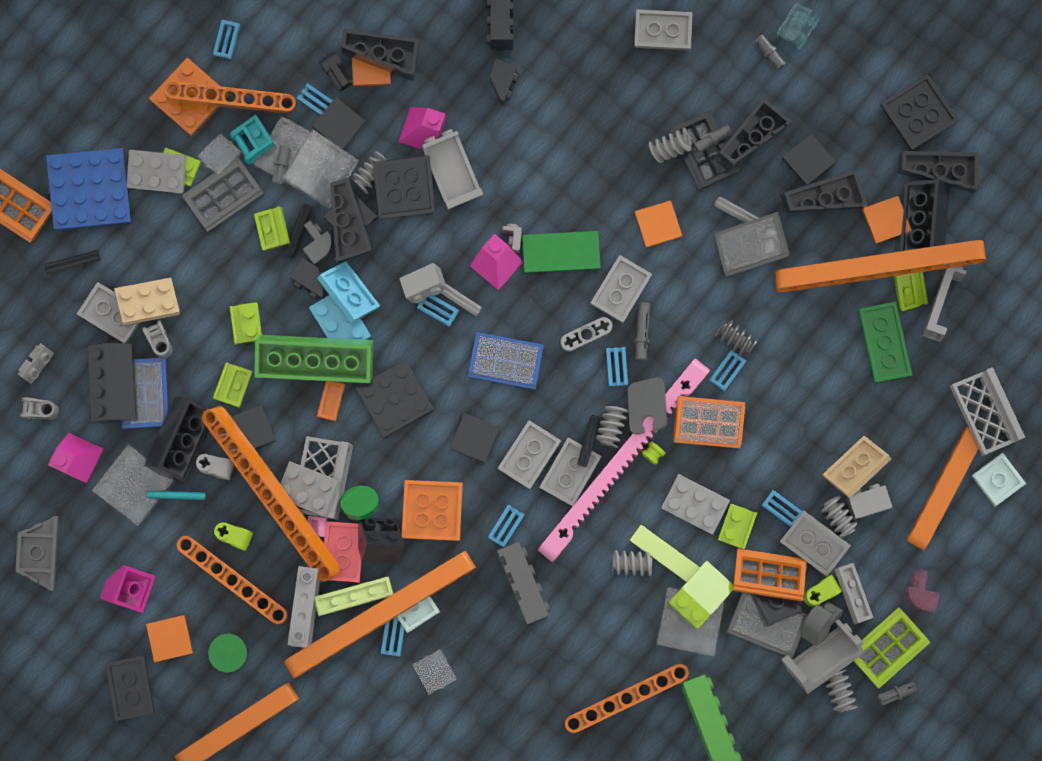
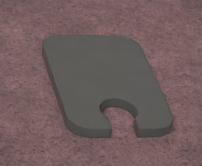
M659 377L634 382L628 387L629 424L633 434L645 433L643 421L647 417L654 418L652 424L654 431L661 430L667 425L665 383Z

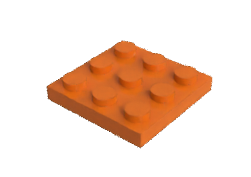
M186 58L149 99L192 137L220 106L170 101L164 94L165 85L171 81L211 86L219 85L190 59ZM170 87L167 92L169 95L175 96L178 93V89ZM190 89L186 94L188 97L194 98L197 96V91ZM209 91L206 93V98L213 100L216 98V94L213 91ZM229 93L225 95V100L230 96Z
M405 480L402 539L460 541L463 483Z

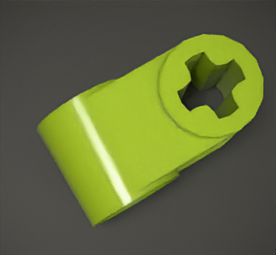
M224 522L216 525L214 530L216 537L220 541L247 551L253 536L251 531ZM224 527H226V530L229 533L228 535L224 534L223 537H221V533L219 532V530H223Z
M830 575L804 593L803 599L808 606H816L841 593L842 590L833 575ZM812 594H816L815 600L811 601L810 597Z

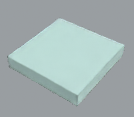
M1003 453L971 475L994 507L1026 484Z
M428 597L422 602L419 601L417 605L404 613L399 614L397 618L406 632L409 633L440 613L431 597Z

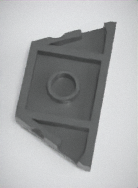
M53 516L47 521L40 522L29 529L18 532L16 572L50 591H55L59 516Z

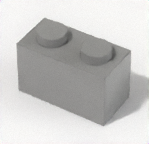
M434 263L400 278L405 297L412 303H420L426 297L438 295L447 288L441 269Z
M879 484L869 486V490L861 492V489H859L850 499L846 498L853 520L892 508L885 485L881 487Z

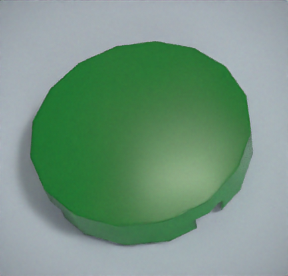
M356 486L350 488L342 495L340 504L342 512L348 518L363 520L369 518L370 514L378 510L379 499L374 489L368 486Z
M222 634L210 644L208 655L213 667L219 671L230 673L242 668L246 662L248 651L244 641L237 635Z

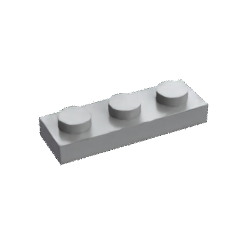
M854 563L834 569L853 623L857 624L872 619L873 615Z

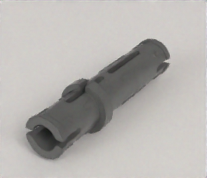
M646 302L638 303L637 335L634 343H636L635 360L638 361L647 360V348L650 339H648L651 304Z

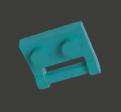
M256 114L230 133V137L233 141H236L244 154L247 164L254 163L260 155L275 146V143ZM244 133L255 148L252 151L249 150L242 138Z

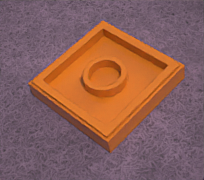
M352 58L353 87L391 85L390 72Z
M898 196L862 209L875 245L901 236L904 210ZM906 220V233H907V232L912 231L911 228H910V225H909L908 220Z
M671 201L634 212L646 248L682 237Z
M185 615L146 624L154 662L193 654Z

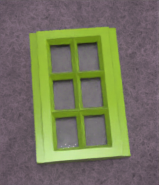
M898 607L862 639L863 645L861 647L864 654L853 662L879 689L923 650L930 641Z

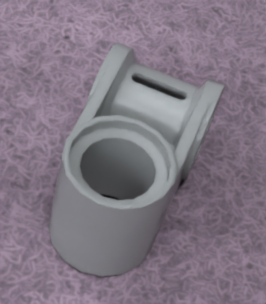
M159 320L155 325L148 328L143 327L144 334L155 354L159 358L170 357L173 350L162 322ZM161 345H167L166 351L158 352V348Z
M27 397L22 398L23 409L20 414L21 418L53 420L59 414L58 406L51 401ZM52 406L51 413L45 415V408Z
M202 454L196 460V465L200 472L225 480L231 479L234 467L231 459ZM208 460L210 466L207 465L203 468L201 462Z

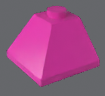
M410 107L398 143L422 150L421 145L425 144L424 140L433 136L435 140L440 138L446 121V114L430 108Z
M494 234L481 248L470 267L499 291L523 264V261L503 240Z
M68 433L56 448L48 465L87 484L104 449Z
M123 565L106 580L100 599L143 613L156 576Z

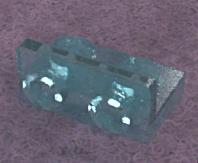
M795 3L776 34L779 38L793 43L797 49H800L806 43L812 29L817 26L818 17L814 10Z

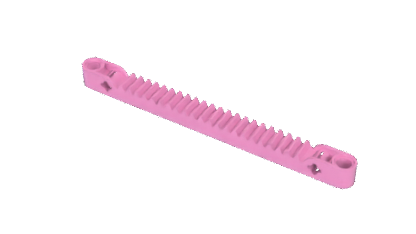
M696 358L666 393L668 416L672 414L671 409H676L678 396L687 397L691 395L710 372ZM688 383V389L682 390V384ZM653 417L645 418L643 421L645 433L631 435L539 547L538 551L551 562L559 556L573 537L572 527H579L578 521L583 522V515H589L587 509H594L592 503H599L597 497H604L603 492L607 493L609 491L608 486L612 487L614 484L612 480H618L617 474H623L622 468L627 469L629 466L627 462L632 463V456L637 457V450L642 451V445H647V439L651 440L653 437L652 433H657V431L653 430ZM559 530H561V531L567 530V534H566V535H567L568 537H567V538H566V537H562V539H561V538L559 537V536H560V533H559L558 531H559Z

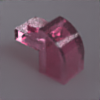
M917 570V573H914L912 578L914 587H906V598L915 609L936 613L939 593L924 590L928 571Z

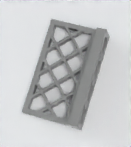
M993 367L950 385L982 456L1025 438ZM980 378L983 385L981 390L973 386L975 379ZM958 386L968 388L966 396L960 394ZM971 391L980 394L978 402L970 399ZM983 396L989 398L991 402L990 407L981 404ZM968 403L976 406L974 414L968 412ZM980 408L988 411L986 420L978 416ZM991 414L998 417V425L990 422ZM976 420L984 423L982 431L976 429ZM988 426L996 429L994 437L986 434ZM1000 431L1006 434L1008 441L1003 442L998 439ZM984 438L992 441L990 449L986 450L983 444Z
M306 436L301 466L306 467V463L313 460L317 466L314 471L318 472L320 470L322 474L326 475L322 468L331 462L334 471L329 477L341 481L328 516L325 517L338 521L341 510L340 501L345 490L353 445L349 442H338ZM310 442H317L321 449L312 454L309 450ZM332 445L338 446L337 454L330 457L326 449ZM324 452L328 460L319 465L315 457ZM299 509L302 514L324 517L306 509Z

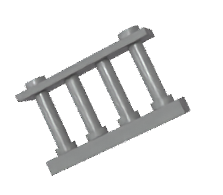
M298 566L288 645L292 647L308 648L312 644L316 617L314 597L319 595L320 588L317 568Z

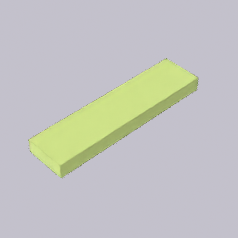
M640 525L629 540L644 552H649L652 558L685 582L700 568L642 525Z
M384 577L314 597V603L319 617L390 597L393 595L389 577Z

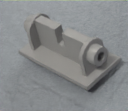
M41 343L38 346L36 345L29 355L33 359L32 362L26 359L20 369H18V375L32 384L54 353Z

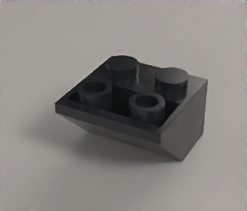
M367 518L358 520V549L362 561L399 562L404 542L396 518Z

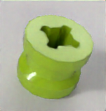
M651 441L648 444L649 447L643 450L641 454L649 462L656 465L658 459L666 453Z

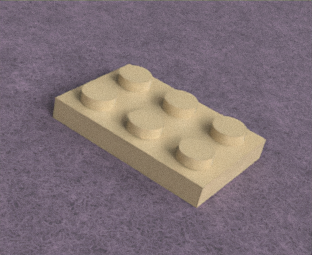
M171 278L114 288L123 326L180 314Z
M863 436L822 475L850 499L891 458L881 448Z

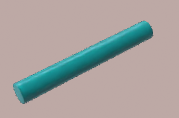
M146 491V498L205 500V493Z

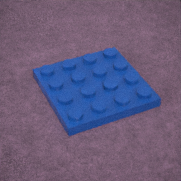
M123 148L46 155L54 231L131 223Z

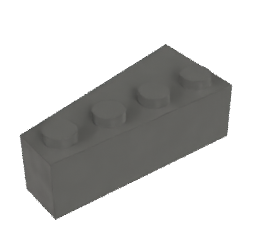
M517 542L498 550L497 554L526 624L529 625L548 617V612L551 610L547 600H542L540 594L543 593L540 583H536L533 576L536 573L532 564L528 565L526 558L528 554L525 547H521L520 543Z

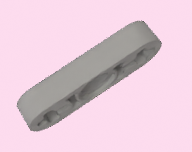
M602 317L565 334L561 339L562 349L572 352L608 335L613 326L611 320ZM601 322L604 324L608 323L607 331L600 329L597 331L599 335L596 336L595 330L591 326L595 325V329L601 326ZM583 330H590L592 337L588 340L581 337ZM577 333L578 339L582 343L578 344L577 340L573 342V347H570L569 345L565 346L564 344L566 343V339H575L576 336L574 334Z

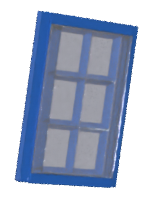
M476 332L468 377L535 390L544 345Z
M166 358L134 359L137 420L122 422V429L161 427L168 413Z

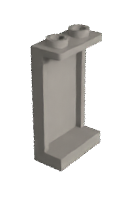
M452 129L441 133L442 137L436 140L434 136L424 140L425 144L421 145L424 154L430 156L431 171L447 209L483 195L459 139L458 132H453Z
M962 266L945 269L922 334L923 337L941 342L945 336L947 328L937 325V321L951 280L961 282L966 274Z
M839 619L835 621L837 628L829 633L828 637L818 646H811L793 660L788 655L781 659L787 671L807 694L864 654L861 647L863 645L862 640L858 635L853 636L848 624H842Z

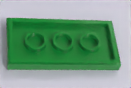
M598 231L522 235L524 273L600 270Z
M891 302L859 308L858 312L874 384L911 377L912 371L897 303Z

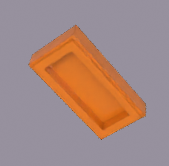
M326 381L317 417L336 422L345 384Z

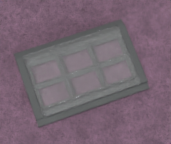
M237 157L187 191L182 197L206 231L209 232L264 193Z
M778 212L715 233L726 277L789 257V250Z
M742 592L727 633L793 658L808 614L802 612L767 627L750 593Z

